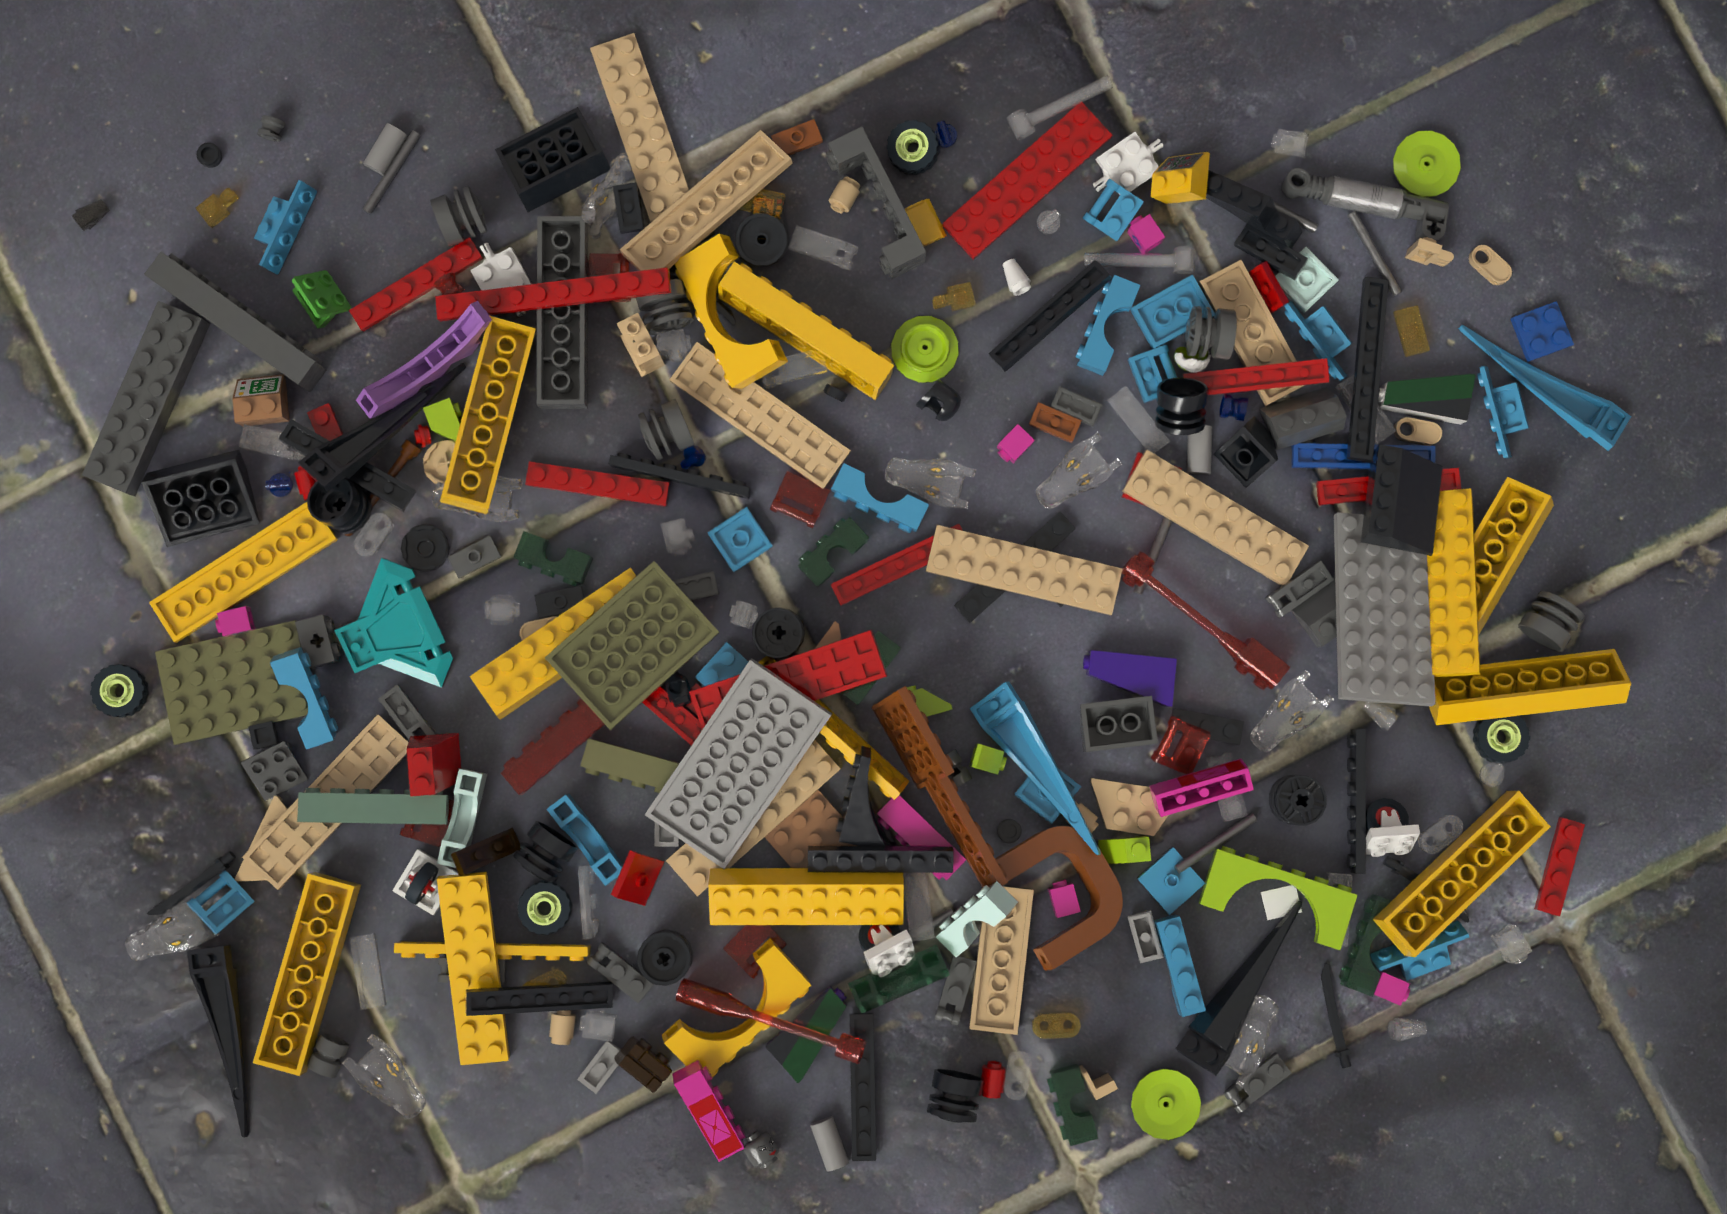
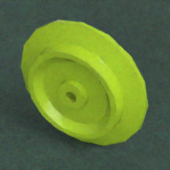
M1418 131L1407 136L1397 147L1393 158L1394 174L1399 184L1409 193L1421 197H1436L1448 191L1457 181L1461 169L1460 155L1454 143L1445 135L1434 131Z
M917 316L904 322L896 331L891 343L892 359L896 368L906 378L919 383L934 382L945 377L954 368L959 355L958 340L953 329L943 320L932 316Z
M1160 1069L1150 1072L1138 1082L1133 1091L1131 1108L1134 1120L1144 1132L1154 1138L1170 1140L1181 1137L1193 1128L1199 1118L1201 1100L1198 1089L1189 1077L1179 1071Z

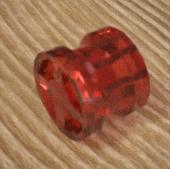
M448 273L434 283L435 288L442 293L441 295L462 293L464 291L461 284L456 282L457 277L454 273Z

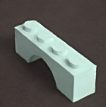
M459 769L453 792V811L447 832L442 839L437 864L456 868L451 854L471 845L487 778L486 773Z
M997 881L990 887L985 885L976 894L977 898L973 895L964 904L965 909L960 906L952 914L951 917L953 919L947 917L939 926L942 930L936 938L955 957H958L969 948L980 934L975 921H982L994 927L1018 903Z

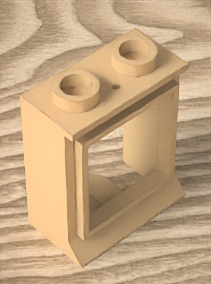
M638 313L616 323L622 333L620 337L641 377L665 366Z

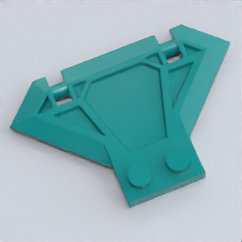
M381 558L358 620L334 630L354 673L376 664H381L442 688L453 656L451 651L442 652L440 644L446 641L421 587L413 588L410 579L416 577L414 571L403 565ZM401 584L404 593L399 594L396 585ZM429 649H431L434 657L431 659L429 658L426 652Z

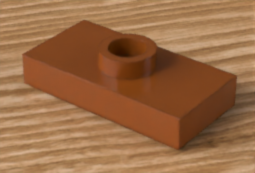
M815 119L771 135L772 141L788 156L823 143Z

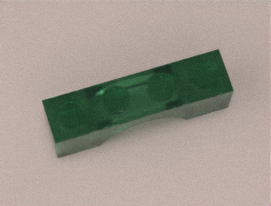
M1374 894L1371 895V898H1367L1364 904V918L1357 924L1355 930L1357 934L1356 940L1349 946L1347 965L1342 967L1339 974L1341 985L1371 997L1374 995L1381 975L1374 968L1370 960L1371 943L1382 932L1373 918L1391 902L1389 899Z
M936 944L914 954L909 963L884 977L868 974L849 982L848 985L861 1014L950 976Z

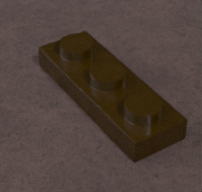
M512 827L451 854V857L459 875L463 876L522 848Z

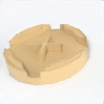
M445 440L436 442L425 453L423 458L426 476L434 484L444 487L455 441Z

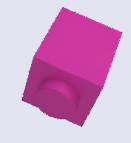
M1150 214L1144 218L1140 215L1130 222L1131 226L1127 233L1142 255L1161 244L1165 239L1164 234Z
M1017 424L997 445L999 449L997 453L1004 461L1008 462L1010 460L1014 464L1035 440Z
M248 606L217 613L218 619H215L217 631L222 633L224 637L256 629L251 608Z
M1066 880L1052 883L1053 887L1048 888L1055 917L1060 918L1081 912L1073 883H1067Z
M1377 970L1368 992L1401 1006L1402 1002H1405L1409 996L1410 989L1408 987L1410 983Z

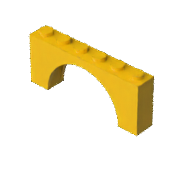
M719 233L680 257L675 263L677 268L676 275L684 283L687 298L696 309V318L703 324L706 331L704 333L705 337L715 350V359L722 365L726 382L732 388L743 389L786 364L788 360L779 341L767 339L758 344L745 345L731 337L722 326L716 308L717 288L723 273L734 260L739 258V255L730 236Z
M771 938L753 953L754 959L761 967L763 973L764 987L759 1005L746 1021L727 1031L704 1032L688 1026L679 1019L662 1034L664 1044L685 1066L699 1060L702 1067L707 1066L713 1078L725 1062L729 1063L743 1046L750 1045L761 1030L764 1031L771 1026L773 1019L779 1014L787 1012L792 1002L797 998H802L809 991L811 984L808 978Z

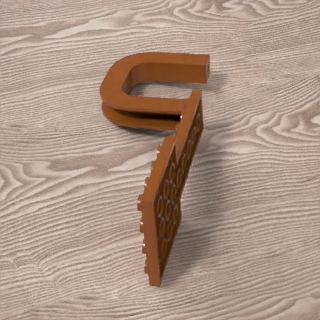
M904 686L871 707L917 789L926 787L982 888L985 885L990 887L996 881L1001 886H1004L1011 879L1054 853H1061L1072 862L1090 894L1091 908L1084 918L1033 949L1045 971L1053 970L1104 938L1114 929L1122 912V891L1115 874L1102 852L1101 855H1096L1073 827L1057 826L1034 834L994 858L992 847L984 841L981 835V827L972 820L969 814V806L964 800H961L957 793V785L948 777L955 772L952 768L953 762L941 749L940 739L929 728L928 718L917 707L916 697L913 692Z

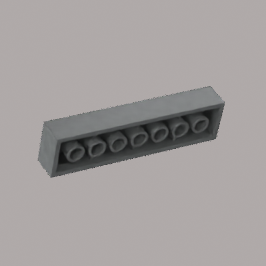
M537 216V283L588 277V221L586 217ZM588 303L537 309V405L540 409H588Z
M160 252L144 273L145 276L308 392L313 390L327 371L321 366L323 363L321 359L307 349L303 351L304 347L289 336H285L268 321L266 322L265 319L247 308L174 254L170 253L167 256Z
M157 302L82 476L134 497L136 496L210 326L208 322L163 302Z

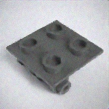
M282 741L241 761L242 766L265 801L308 780L292 754L293 748L289 742Z

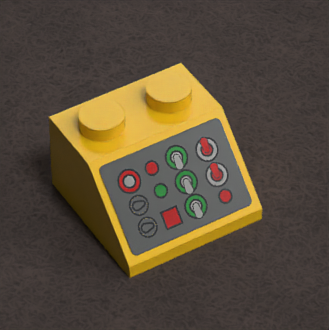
M1202 152L1168 157L1152 175L1151 197L1165 204L1206 199L1210 153Z

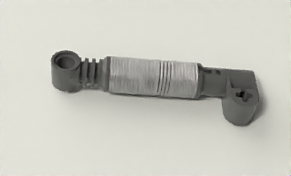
M1302 168L1292 169L1281 186L1283 194L1291 199L1306 197L1307 195L1309 199L1311 197L1314 200L1318 198L1319 201H1322L1327 206L1341 207V209H1350L1393 219L1403 217L1417 220L1416 241L1419 238L1428 237L1436 240L1437 244L1444 236L1446 230L1449 203L1411 195L1406 190L1370 184V182H1361L1349 178H1340V176L1330 175L1323 179L1322 176L1316 178V175L1311 176ZM1292 181H1297L1300 186H1295ZM1432 223L1436 224L1431 230H1428Z

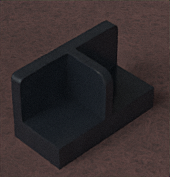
M637 183L613 186L620 233L641 232L645 225Z

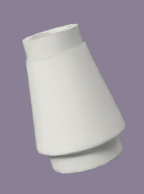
M1010 259L1003 263L1002 266L1009 291L1013 292L1015 296L1027 292L1031 288V280L1016 260Z

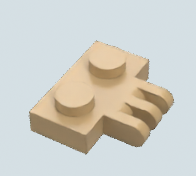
M1424 237L1419 238L1407 249L1405 258L1424 265L1432 263L1444 267L1454 259V255L1449 251L1443 250L1442 245L1436 244V240Z

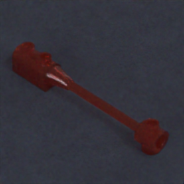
M1140 551L1128 560L1121 572L1124 575L1122 578L1124 583L1133 588L1135 584L1140 587L1145 582L1217 638L1218 642L1233 658V661L1237 663L1234 668L1244 676L1250 673L1255 677L1253 683L1261 690H1265L1266 687L1270 690L1273 689L1290 669L1289 665L1254 638H1247L1245 642H1242L1231 634L1223 632L1154 578L1151 574L1154 570L1152 566L1155 562L1148 555Z
M683 978L676 994V1001L721 1017L749 1018L836 1048V1057L856 1064L860 1063L865 1050L866 1040L846 1033H842L840 1038L837 1039L759 1012L732 997V993L688 978Z

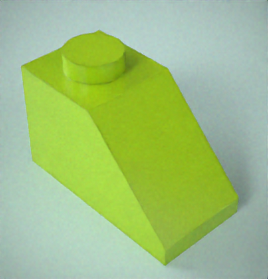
M916 685L907 687L915 695L917 707L927 717L953 709L950 703L923 688L916 689Z
M975 744L969 767L998 775L999 770H1004L1007 757H1003L1004 751L982 744Z
M1148 836L1098 840V847L1108 864L1151 861Z

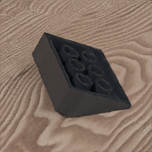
M578 107L495 149L527 212L611 170L602 149Z
M1379 444L1374 450L1373 461L1370 462L1361 542L1432 556L1443 466L1403 448Z
M240 450L148 472L142 481L143 488L167 547L260 523L248 472Z

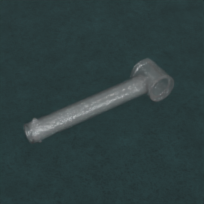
M1106 75L1027 113L1025 108L1017 110L1006 119L1016 139L1021 140L1035 132V125L1112 89V81Z
M1176 247L1173 249V253H1084V267H1088L1096 260L1103 267L1173 268V273L1182 275L1195 272V248Z

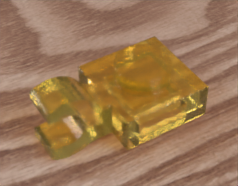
M227 188L221 193L219 198L213 193L199 204L196 210L206 223L213 228L231 214L227 207L235 203L239 197L234 191Z
M970 282L947 287L948 294L935 296L932 300L934 309L950 305L952 311L975 307L976 305Z

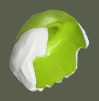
M1182 346L1178 347L1174 353V359L1178 367L1191 373L1204 370L1209 364L1211 357L1209 350L1205 357H1199L1198 351L1194 357L1188 356L1186 347Z

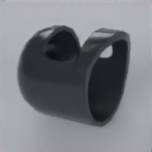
M938 379L933 387L916 403V406L921 410L925 407L930 408L937 415L935 419L947 421L958 411L961 397L954 389Z

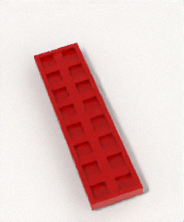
M1081 101L943 222L942 226L974 260L1107 143L1113 135Z
M872 629L764 666L814 701L888 676ZM740 674L689 692L702 730Z

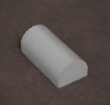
M386 123L363 162L364 166L384 176L408 136L397 127Z
M1205 425L1204 430L1199 433L1188 435L1187 474H1211L1212 426Z
M1151 910L1128 915L1140 963L1164 958Z
M833 1115L811 1123L810 1127L826 1171H833L847 1165L849 1159Z

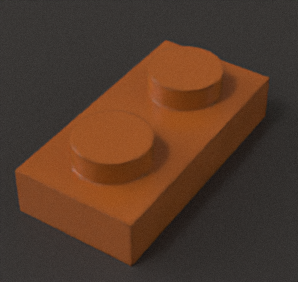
M1038 402L1029 426L1072 443L1082 420Z

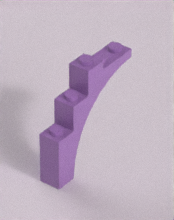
M478 301L471 303L460 318L428 348L394 372L363 388L356 401L369 419L396 407L414 396L421 386L441 378L451 364L472 355L480 344L479 337L492 320L487 311Z

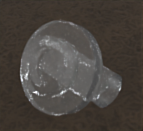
M1056 209L1042 212L1037 218L1038 229L1044 234L1055 233L1060 226V213Z
M1497 762L1485 764L1479 772L1480 780L1486 786H1498L1504 779L1503 769L1505 767Z

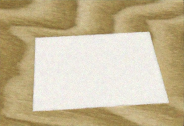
M1292 885L1261 892L1267 920L1284 917L1299 901L1297 889Z

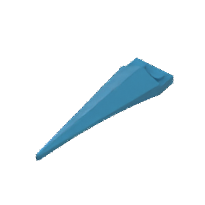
M1464 325L1458 328L1585 438L1591 437L1607 451L1614 447L1631 418L1624 410L1609 400L1575 387L1528 364Z
M1009 681L1003 683L972 706L970 710L982 729L1038 786L1096 855H1101V851L1025 702L1020 699Z

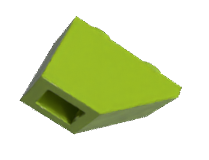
M447 398L424 407L423 410L431 430L456 442L461 423L460 416H463L459 403H454L451 398Z

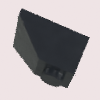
M1255 416L1214 453L1219 461L1245 488L1278 460L1271 433Z

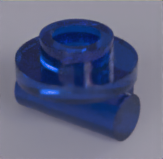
M945 121L938 122L934 133L937 136L940 147L947 148L952 146L958 136L956 129L952 125L946 124Z
M693 445L684 450L685 459L680 464L683 469H687L692 465L700 467L705 463L706 455L701 448Z
M278 473L273 475L270 480H266L265 486L273 495L285 497L292 491L293 482L286 474Z

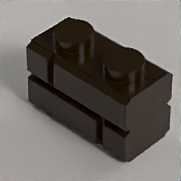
M633 1036L615 1055L614 1059L621 1068L654 1093L672 1073V1069L668 1065L670 1060L661 1052L657 1055L652 1052V1045L644 1038L638 1040Z

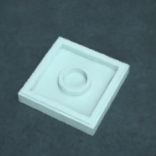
M1307 247L1300 254L1307 257L1308 261L1296 280L1289 278L1281 272L1275 276L1285 295L1303 313L1339 280Z

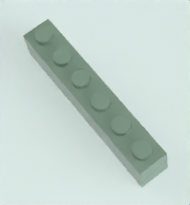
M306 788L305 793H298L297 822L448 825L449 796L443 795V791L435 795L410 796V790H404V794H394L392 789H379V794H370V789H355V793H345V789L330 788V793H320L321 788Z

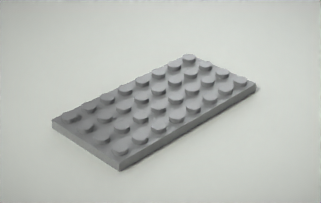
M1337 512L1334 515L1338 699L1432 707L1435 705L1434 675H1432L1427 555L1362 543L1361 535L1364 515Z
M751 658L649 807L645 816L725 869L832 713Z

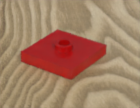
M630 850L611 895L618 899L645 906L664 861Z

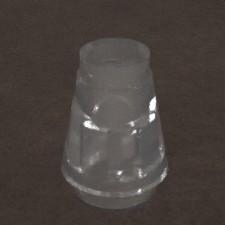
M1367 701L1362 708L1381 729L1384 727L1386 730H1389L1400 716L1395 712V709L1381 702Z
M1395 1018L1389 1021L1388 1032L1392 1040L1401 1042L1426 1035L1427 1027L1424 1021Z

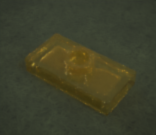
M762 189L739 210L752 213H767L780 218L786 196L784 193Z
M1418 305L1394 311L1393 314L1405 358L1430 351Z

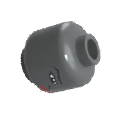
M757 1130L746 1137L747 1143L744 1145L745 1149L743 1151L753 1167L764 1169L778 1159L776 1155L779 1152V1148L768 1132L760 1134Z

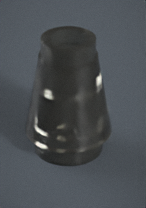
M100 199L75 210L76 213L72 217L83 231L88 228L91 230L110 210Z

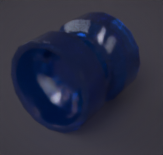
M1224 394L1220 405L1219 417H1234L1237 421H1244L1248 407V398L1240 397L1236 399L1232 395Z

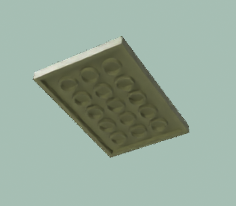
M653 561L550 652L545 659L611 731L716 637L719 631L658 564Z
M296 620L155 652L174 745L249 729L248 726L268 721L276 723L303 717L308 714V703L305 696L292 686L279 685L270 665L273 656L301 647L295 625Z

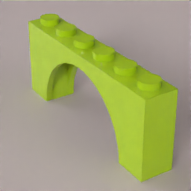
M1222 846L1221 850L1215 849L1200 895L1199 904L1224 912L1229 899L1244 885L1260 879L1282 880L1297 888L1308 900L1315 917L1316 930L1314 942L1341 950L1357 898L1356 894L1351 893L1352 888L1338 884L1337 888L1328 885L1329 880L1315 876L1314 880L1305 878V872L1291 869V873L1281 870L1283 865L1268 861V864L1265 865L1258 862L1259 857L1245 853L1244 857L1235 855L1236 850Z

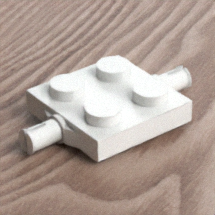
M1133 132L1097 157L1095 160L1102 169L1103 177L1093 183L1094 188L1098 186L1096 190L1099 192L1107 186L1105 183L1110 178L1131 192L1152 178L1153 173L1159 167L1154 160L1153 153L1163 148L1160 139L1147 146L1141 141L1137 133Z
M489 243L480 246L486 259L482 264L470 271L481 290L532 284L512 247L507 248L501 253L494 254ZM526 311L516 312V314L520 317L522 314H526Z

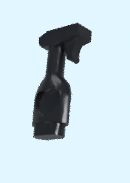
M677 671L666 681L667 694L674 707L691 703L689 682L684 675Z

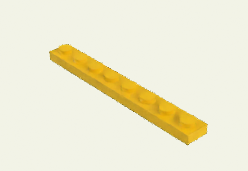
M399 941L394 943V953H401L403 958H414L416 953L425 954V958H440V954H446L445 942ZM496 943L497 957L503 960L512 959V955H521L522 960H536V956H546L545 960H560V956H570V961H584V957H588L591 953V945Z

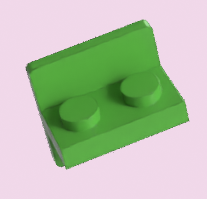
M327 270L295 276L292 279L295 288L292 290L318 329L325 327L336 314L347 312L351 309V305Z

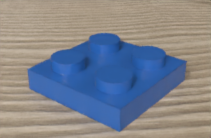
M1557 301L1510 319L1527 362L1574 345Z

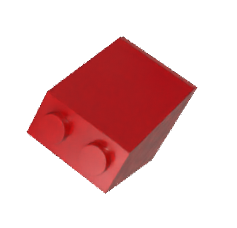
M459 733L410 736L407 745L410 796L435 795L456 784L458 771L461 769Z

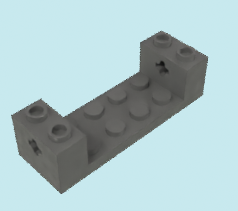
M863 127L829 142L828 152H826L828 158L826 160L831 171L836 170L840 177L864 165L862 167L863 172L868 180L872 179L874 194L878 201L882 199L885 206L883 211L888 221L893 220L894 233L898 240L881 248V256L879 257L881 261L879 265L884 275L889 274L892 280L924 264L926 250Z

